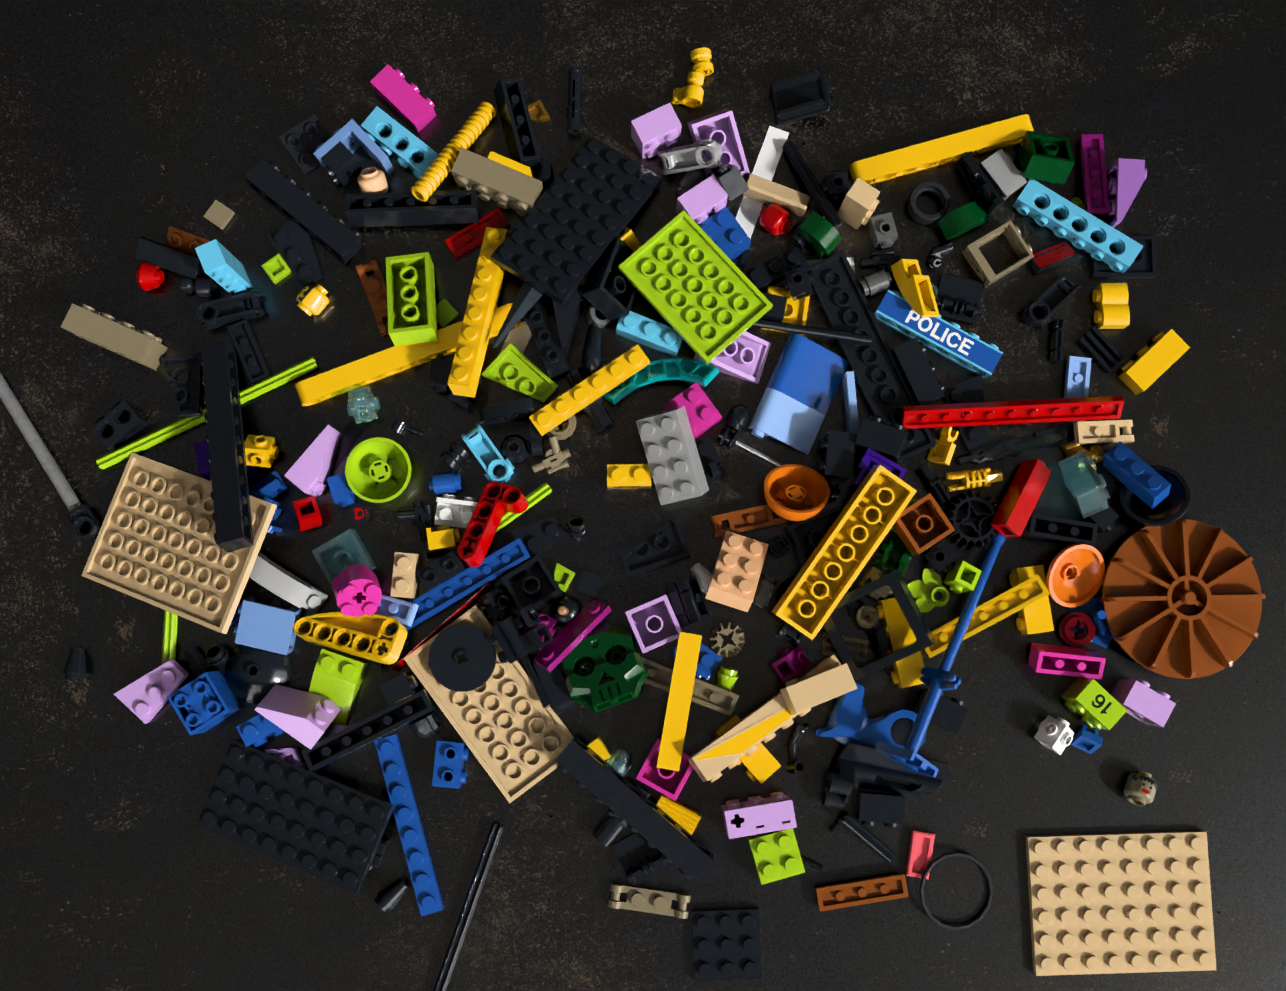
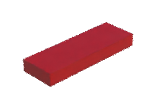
M497 207L479 218V223L469 224L446 238L444 242L454 258L458 259L482 244L486 227L507 229L510 227V224L500 208Z

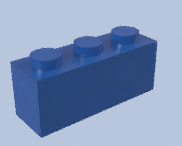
M1121 441L1104 454L1103 467L1151 509L1169 495L1171 484Z

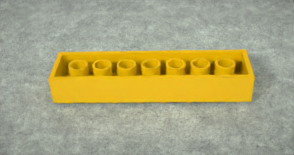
M873 465L771 612L813 640L917 490L883 466Z

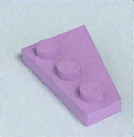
M172 659L114 693V695L140 720L147 724L168 701L167 696L178 689L189 673Z

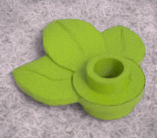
M924 568L922 580L912 581L907 584L913 598L917 599L916 603L921 612H929L935 606H944L949 601L950 593L942 585L941 576L931 569ZM936 592L941 593L940 600L935 599L934 595Z

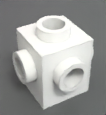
M1048 715L1039 725V730L1034 738L1043 746L1061 755L1064 749L1072 742L1075 733L1068 727L1070 725L1069 722L1059 716L1055 719Z

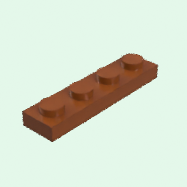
M904 873L815 887L820 912L909 897Z

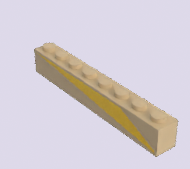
M831 655L806 674L816 670L821 674L827 671L826 666L836 662L841 666V663L835 655ZM806 674L798 679L799 682L807 679ZM780 691L689 757L688 761L703 782L710 780L712 783L722 776V770L726 767L729 769L735 767L741 762L739 760L741 756L745 753L747 756L759 749L757 745L764 740L767 743L776 736L775 731L779 728L783 730L794 723L792 720L798 714L800 717L811 711V708L790 715Z

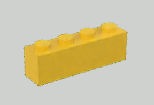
M896 598L878 601L876 609L879 613V619L882 618L884 626L882 628H885L889 651H886V655L916 641V637ZM921 650L892 664L894 671H891L893 683L897 684L898 688L924 684L920 681L921 676H923L921 670L924 668Z

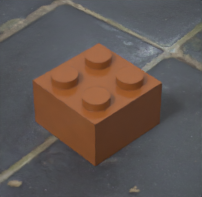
M931 493L907 506L892 526L911 556L919 555L955 531Z

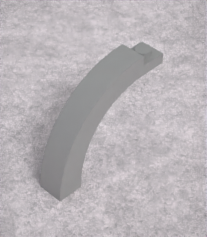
M258 553L249 577L299 608L303 607L316 614L328 598L327 593L286 571L262 553Z

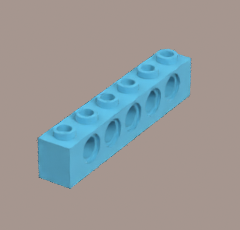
M1029 180L1013 205L1020 214L1033 218L1038 225L1051 229L1056 236L1069 240L1074 247L1087 251L1092 258L1105 262L1115 272L1124 273L1143 248V245L1035 180ZM1035 202L1041 203L1043 208H1038ZM1053 213L1059 214L1062 219H1056ZM1072 224L1079 226L1080 231L1074 230ZM1091 236L1097 237L1099 242H1094ZM1109 247L1115 248L1117 254L1112 253Z

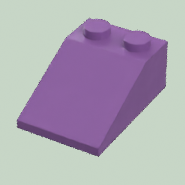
M1118 158L1106 170L1110 212L1107 216H1102V221L1113 228L1122 222L1143 182L1146 180L1147 168H1145V160Z

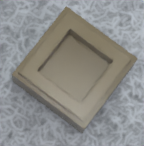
M215 200L203 217L221 230H224L235 213Z

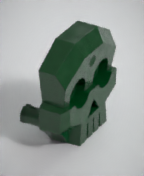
M608 623L597 625L561 661L568 674L566 684L570 697L575 703L587 707L594 713L638 698V695H642L644 691L642 685L648 676L643 659L636 651L632 629ZM616 656H622L621 660L615 661ZM590 667L587 673L583 672L584 668Z

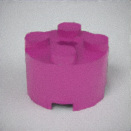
M355 564L345 567L346 570L338 576L336 574L332 583L337 606L341 613L345 616L355 617L374 614L382 599V592L376 574L365 565Z

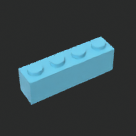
M216 239L195 248L205 273L232 296L246 293L247 289L252 288L243 264Z

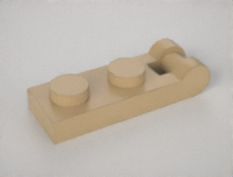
M1133 420L1080 421L1073 423L1075 445L1118 443L1120 441L1122 443L1135 442L1134 435L1131 433Z

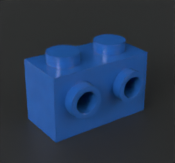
M261 714L236 726L246 747L254 745L256 748L266 743L267 737L273 734L276 737L285 732Z
M437 740L432 786L459 789L462 783H466L467 770L464 769V760L468 761L469 747H466L464 741Z

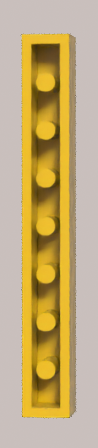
M486 227L447 383L453 395L474 398L476 395L505 274V269L491 261V255L509 235L507 229Z

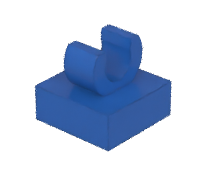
M1084 724L1079 728L1078 733L1073 736L1070 745L1092 754L1102 746L1103 738L1098 736L1099 732L1097 729L1092 732L1087 731V725Z

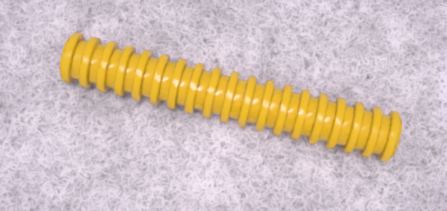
M485 101L480 103V106L476 108V111L472 113L461 129L457 131V134L453 136L450 143L446 145L434 162L430 164L427 171L419 178V181L412 186L411 192L418 200L426 202L432 192L440 185V182L451 172L461 148L468 150L478 136L481 135L482 131L485 130V127L489 125V122L496 116L497 112L490 103Z

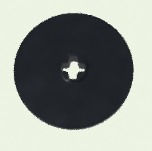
M469 624L453 625L440 632L434 639L429 651V666L435 679L444 687L458 692L474 690L487 682L495 669L497 659L495 646L490 644L487 639L488 634L482 629ZM466 652V658L469 660L460 664L457 654Z

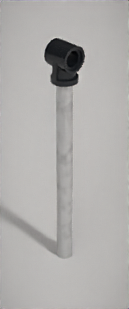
M0 373V399L70 512H68L67 517L72 523L74 534L80 538L96 539L102 522L95 518L87 504H81ZM90 523L91 528L86 532V525Z

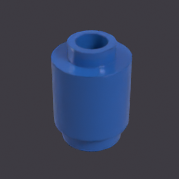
M448 471L432 474V478L429 479L430 491H434L435 495L457 492V490L462 489L460 473Z

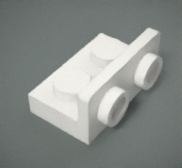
M442 494V498L436 497L437 508L434 524L466 529L477 506V498L464 497V500H457L455 495Z

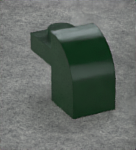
M974 201L957 208L937 222L946 240L960 237L970 229L984 226L989 220L985 209L980 203L976 204Z
M815 211L800 226L801 237L814 245L815 255L820 259H823L826 254H831L841 240V236L836 228Z

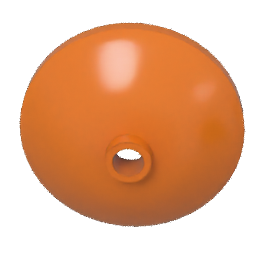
M1082 543L1072 544L1061 550L1051 562L1046 577V587L1052 600L1061 606L1071 608L1081 606L1092 599L1100 589L1105 575V563L1101 553L1093 546Z

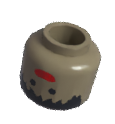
M1138 771V773L1128 775L1123 792L1130 803L1145 806L1153 802L1158 785L1151 778L1152 775L1150 773Z

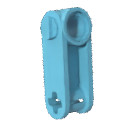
M476 423V427L466 434L462 433L460 436L487 472L484 475L490 483L499 482L503 484L508 482L511 475L514 474L512 470L515 468L508 458L504 459L479 423ZM497 467H504L505 473L502 476L497 477L494 475Z

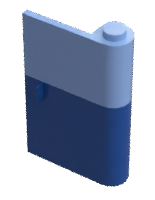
M790 333L749 425V429L752 430L751 434L759 438L771 436L808 455L848 365L847 360L799 334Z

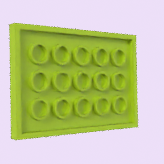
M685 210L618 266V269L707 365L773 307V304Z

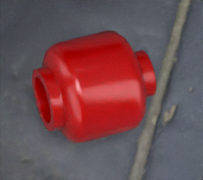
M777 203L764 206L759 213L760 226L774 236L784 234L792 223L789 211Z

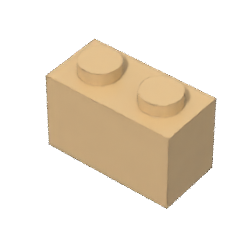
M402 552L394 553L390 597L417 599L419 578L415 572L420 570L421 555Z

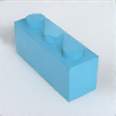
M629 311L628 315L620 317L616 327L617 335L675 358L684 340L672 327Z

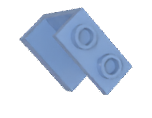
M252 596L244 599L238 608L240 618L239 623L234 628L235 643L283 655L291 653L296 640L294 624L300 619L302 608L293 606L290 609H284L254 602L255 597Z

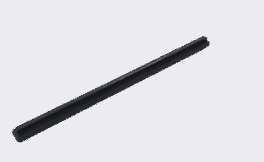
M493 823L491 825L433 991H446L503 831L501 824Z

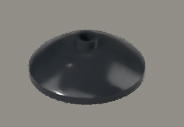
M1149 465L1171 484L1169 495L1151 509L1122 484L1119 495L1120 503L1125 513L1134 521L1146 526H1165L1177 521L1184 515L1190 502V489L1185 479L1173 469L1160 465Z
M241 644L235 646L230 652L229 659L225 665V678L230 690L239 699L253 704H259L275 684L288 687L292 677V662L289 654L283 655ZM254 666L257 668L255 675L251 673V669Z

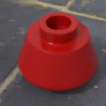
M144 261L137 267V284L144 291L158 288L164 282V272L160 270L159 266Z

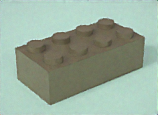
M461 148L451 170L458 189L476 190L477 196L480 199L497 202L499 207L506 210L509 208L516 210V213L522 217L525 216L544 193L542 181L464 148Z
M72 303L61 325V328L82 339L157 371L161 363L160 357H164L168 348L161 344L162 339L155 337V335L145 330H139L127 322L116 320L104 312L100 313L83 303L81 307Z

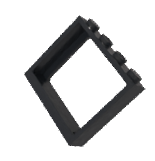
M888 568L878 573L880 578L874 581L868 578L858 583L860 588L854 591L850 587L834 610L883 586H889L916 637V641L858 667L832 617V613L823 625L842 663H847L854 681L923 650L936 642L899 569L892 571L891 568Z

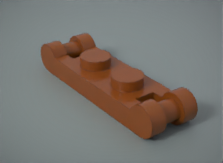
M375 257L370 259V262L363 265L359 263L355 267L376 319L378 329L381 335L384 336L388 334V322L385 323L383 320L388 318L387 285ZM373 270L375 275L367 277L366 272Z
M768 504L710 517L711 524L713 523L715 529L713 532L714 538L724 537L726 531L738 534L791 522L780 516L773 519L772 509ZM728 520L730 528L723 529L722 521Z

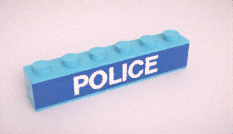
M888 290L874 313L877 320L911 339L917 337L918 341L922 342L924 346L977 375L981 374L984 379L993 373L1003 352L998 350V346L981 341L978 335L961 330V327L954 322L948 323L941 319V315L938 317H921L898 291Z

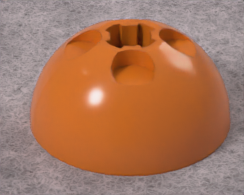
M786 464L774 468L767 474L764 481V496L772 511L781 518L789 521H805L815 517L823 510L830 497V488L826 479L816 470L803 465Z

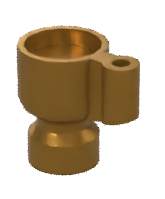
M1075 440L1062 445V450L1067 455L1068 465L1074 473L1089 469L1092 466V462L1098 463L1103 461L1104 451L1098 444L1089 447L1088 450L1082 448L1079 444L1075 445Z

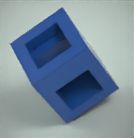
M345 472L327 478L335 504L342 505V507L355 504V493L347 483Z

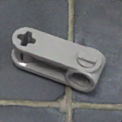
M709 138L700 140L699 143L662 150L658 152V156L661 157L663 162V174L668 175L700 168L718 167V164L721 162L722 147L716 140ZM706 150L711 153L712 158L706 154Z

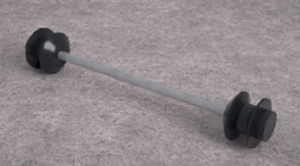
M728 426L727 430L722 428L717 437V440L720 441L719 446L725 443L727 444V450L732 449L736 444L778 467L784 465L738 441V430L732 433L730 432V426ZM830 479L826 481L830 488V497L828 499V503H830L831 500L836 501L841 490L838 488L839 484L833 486L830 484Z

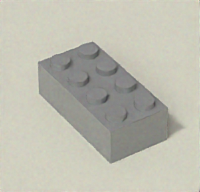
M685 406L647 415L636 420L660 504L665 505L695 498L706 493L709 487Z

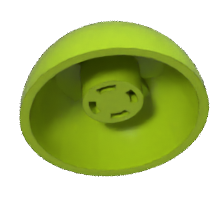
M382 437L370 438L359 443L349 454L345 466V476L351 490L361 499L373 503L388 502L401 495L407 488L412 473L410 458L403 447L391 439Z

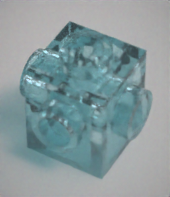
M370 386L348 391L347 410L350 417L354 416L356 424L378 419L377 410L381 409L378 397L373 396Z

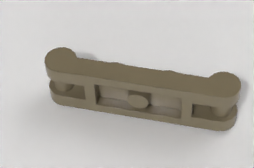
M621 883L610 884V891L612 893L607 905L610 908L674 916L681 919L688 918L687 903L690 902V894ZM621 893H627L626 900H620ZM672 900L679 901L678 908L671 907Z

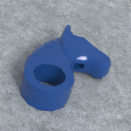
M855 681L858 689L838 696L830 712L827 726L816 730V735L834 738L845 746L849 741L876 746L877 742L880 741L904 748L905 744H896L891 737L892 724L900 718H907L913 726L917 714L913 711L897 708L882 715L869 718L863 704L865 687ZM925 732V735H924V737H923V740H922V742H921V744H920V747H921V746L923 745V743L925 742L926 732Z

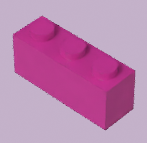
M387 64L370 81L373 90L419 133L436 116L434 111L435 105L427 96L423 98L419 94V89L412 82L408 84L404 80L405 76L398 68L393 69Z
M1031 643L1028 664L1037 673L1102 679L1106 658L1095 649Z

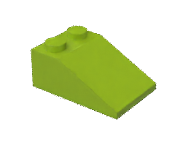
M323 648L314 668L309 692L322 695L341 708L332 722L347 726L369 662L329 648Z

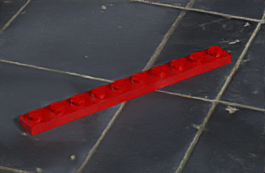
M1122 396L903 406L901 425L906 427L905 429L1120 419L1125 400Z

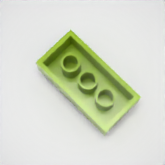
M429 252L386 257L388 334L394 346L438 341L435 274Z

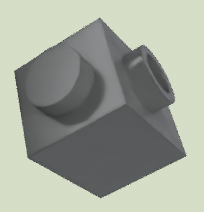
M892 212L873 216L869 219L867 225L873 247L880 246L883 249L892 246L898 238Z

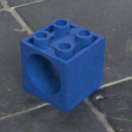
M221 671L205 672L167 696L190 736L208 731L243 708L237 697L228 687Z

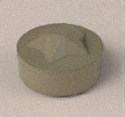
M864 605L858 609L856 620L861 627L872 628L878 623L879 613L875 607Z

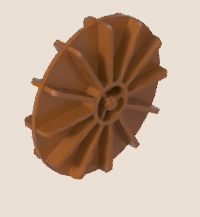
M1178 519L1165 526H1145L1137 530L1119 546L1112 558L1107 562L1108 567L1103 580L1100 602L1103 603V611L1106 612L1105 619L1112 633L1111 638L1141 667L1166 677L1179 679L1201 678L1231 667L1246 651L1252 640L1257 639L1259 635L1256 631L1261 618L1262 599H1266V596L1261 593L1258 575L1252 564L1253 557L1251 555L1247 556L1237 542L1224 533L1223 529L1215 528L1200 521Z

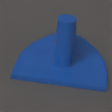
M1102 595L1090 599L1081 606L1067 608L1068 613L1081 612L1088 615L1093 620L1096 628L1095 636L1091 642L1108 648L1112 640V633L1105 619L1106 612L1103 611V603L1100 602ZM1077 622L1075 626L1076 629L1079 632H1086V630H1083L1079 627V623Z

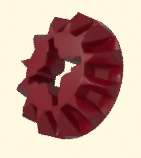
M1081 612L1069 613L1062 618L1058 626L1059 636L1067 645L1072 647L1088 645L1093 640L1096 632L1093 620ZM1078 622L1079 627L1086 630V632H1078L1075 638L1074 632L1068 629V627H1075Z

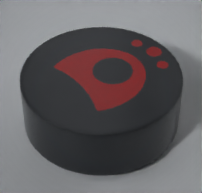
M362 503L351 505L347 512L349 521L355 525L366 524L371 516L370 509Z

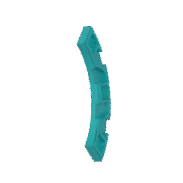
M681 358L654 360L601 397L615 405L632 391L650 383L665 380L690 381L706 387L719 373L718 367L711 364L707 365L699 360L686 361Z

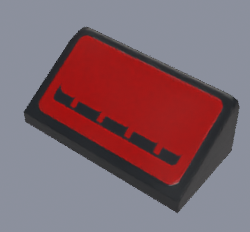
M1065 239L1033 252L1034 257L1029 260V263L1036 275L1071 261L1078 254Z

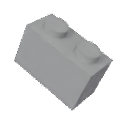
M1002 148L979 165L1004 201L1020 191L1027 183L1026 178L1022 175V171L1015 167L1011 156L1005 153Z

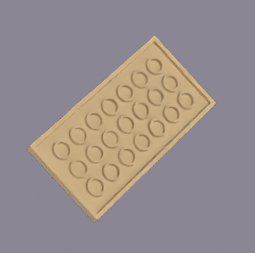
M475 605L446 628L458 624H469L489 634L492 631L490 628L493 626L484 617L479 607ZM437 633L406 656L404 660L504 797L511 803L558 767V763L555 761L574 736L555 713L552 706L542 707L529 675L518 660L511 664L509 662L502 664L497 657L496 666L491 677L482 686L471 691L458 692L441 685L433 676L429 666V651L434 639L439 634ZM496 643L494 646L496 656H498V652L502 651L499 643ZM466 652L457 654L460 664L464 661L468 662L469 659L466 658Z

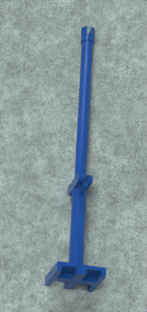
M996 530L994 532L997 537H991V543L980 567L982 571L974 591H970L938 669L924 667L921 670L923 676H921L920 681L929 686L904 748L880 741L877 742L875 750L885 753V757L890 761L897 762V766L934 778H936L939 771L938 768L917 754L942 691L956 690L957 686L961 684V679L949 671L999 550L1006 539Z

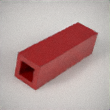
M1039 459L1022 461L990 524L1004 538L1021 536L1052 473L1045 466V463Z

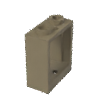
M1011 220L971 243L962 251L979 280L984 283V288L1024 265L1034 257L1031 246L1023 240L1020 229ZM1004 234L1019 260L995 274L979 248Z

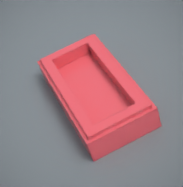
M911 829L905 869L906 876L922 877L923 872L932 859L934 833Z

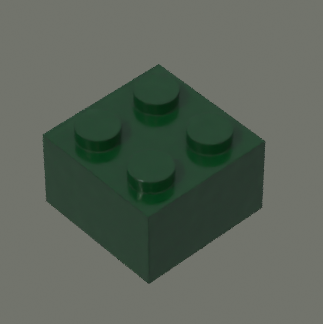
M1027 131L1018 150L1022 175L1030 180L1037 179L1051 184H1065L1075 163L1069 139L1065 137Z

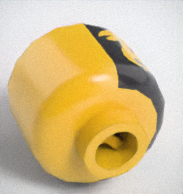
M307 284L296 297L298 301L297 306L307 315L311 316L313 314L317 316L329 304V298L326 296L328 291L319 284L316 287L312 284Z

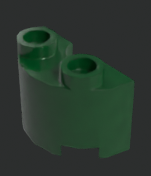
M893 534L889 541L884 540L878 550L882 553L876 556L872 566L881 571L891 568L892 571L899 569L904 578L908 569L907 565L913 556H911L901 539Z

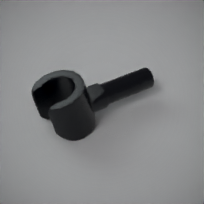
M396 420L391 426L399 434L404 429L419 436L423 434V431L407 425L402 420Z

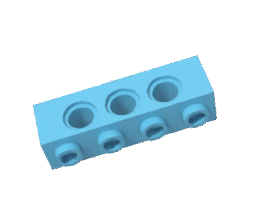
M377 106L360 125L363 131L380 145V148L386 155L390 156L392 154L396 157L397 163L404 169L409 167L414 171L413 175L418 180L439 155ZM384 132H390L389 136L381 137ZM401 144H407L404 150H398ZM417 157L424 158L420 163L414 162Z

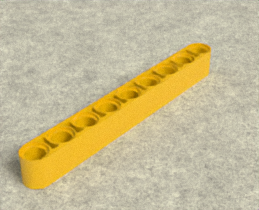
M1024 114L859 160L850 164L848 169L853 184L859 177L871 185L959 160L962 155L969 152L974 156L1023 141L1026 132H1034L1029 115Z

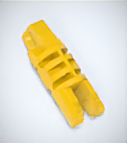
M990 467L946 473V479H961V483L947 485V492L989 487L991 483L1003 481V473L998 469L990 470Z

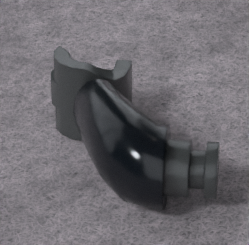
M592 304L587 309L585 316L588 329L582 354L583 369L588 376H591L607 365L604 363L605 358L601 352L602 328L611 321L607 318L605 320L598 319L595 315L597 309Z

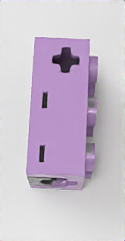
M783 792L770 793V797L761 798V795L748 797V801L739 802V799L728 800L726 805H721L725 830L729 839L797 828L792 799L787 794H783ZM735 814H739L737 821H733Z

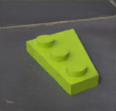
M511 343L481 374L487 379L542 403H545L559 388L558 385Z

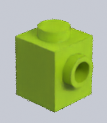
M959 561L947 573L943 583L950 586L949 589L958 594L974 591L982 571L965 561Z

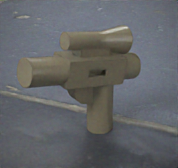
M556 435L548 437L551 448L546 451V458L531 465L535 473L551 467L547 469L548 474L570 467L566 458L570 457L571 453L568 448L560 451Z

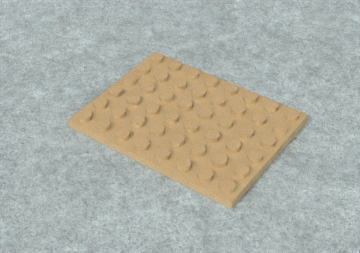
M131 452L81 576L219 633L227 634L277 505L249 495L254 545L228 553L217 546L214 540L216 530L212 518L214 512V505L211 500L212 482Z
M1206 831L1026 836L1034 975L1217 970Z

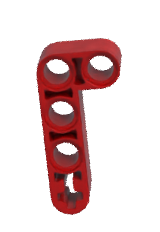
M491 482L485 486L457 550L459 557L469 567H478L484 561L504 512L520 514L528 508V500L518 487L499 482Z

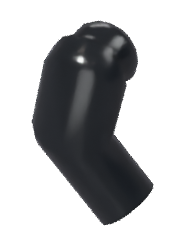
M951 241L931 249L927 259L930 267L939 268L942 264L943 255L954 251Z

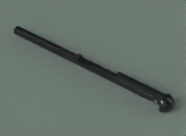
M759 319L752 325V327L870 345L872 336L765 319Z

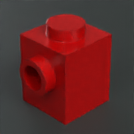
M315 496L293 501L294 513L300 532L322 526L321 514Z

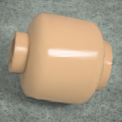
M367 167L358 176L361 194L387 193L389 190L385 173L376 167Z

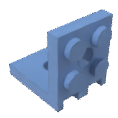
M353 119L342 128L335 130L332 137L327 142L321 143L313 153L321 166L325 167L321 158L341 141L352 154L361 147L388 176L395 172L388 156Z

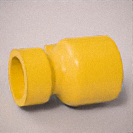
M689 72L687 77L688 85L673 90L671 103L674 105L683 104L690 108L701 107L704 90L701 86L704 83L705 76L700 72Z

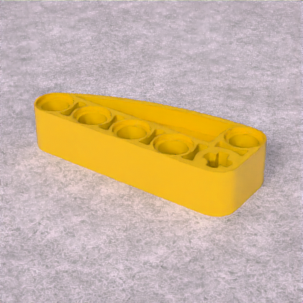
M329 612L302 617L294 624L295 634L308 643L386 665L394 664L398 660L408 634L405 626L398 620L378 614H366L355 617L345 616L341 612ZM397 627L396 632L391 634L392 630ZM330 632L329 636L324 639L325 635ZM349 638L348 642L344 644V641ZM369 643V646L363 650V647Z

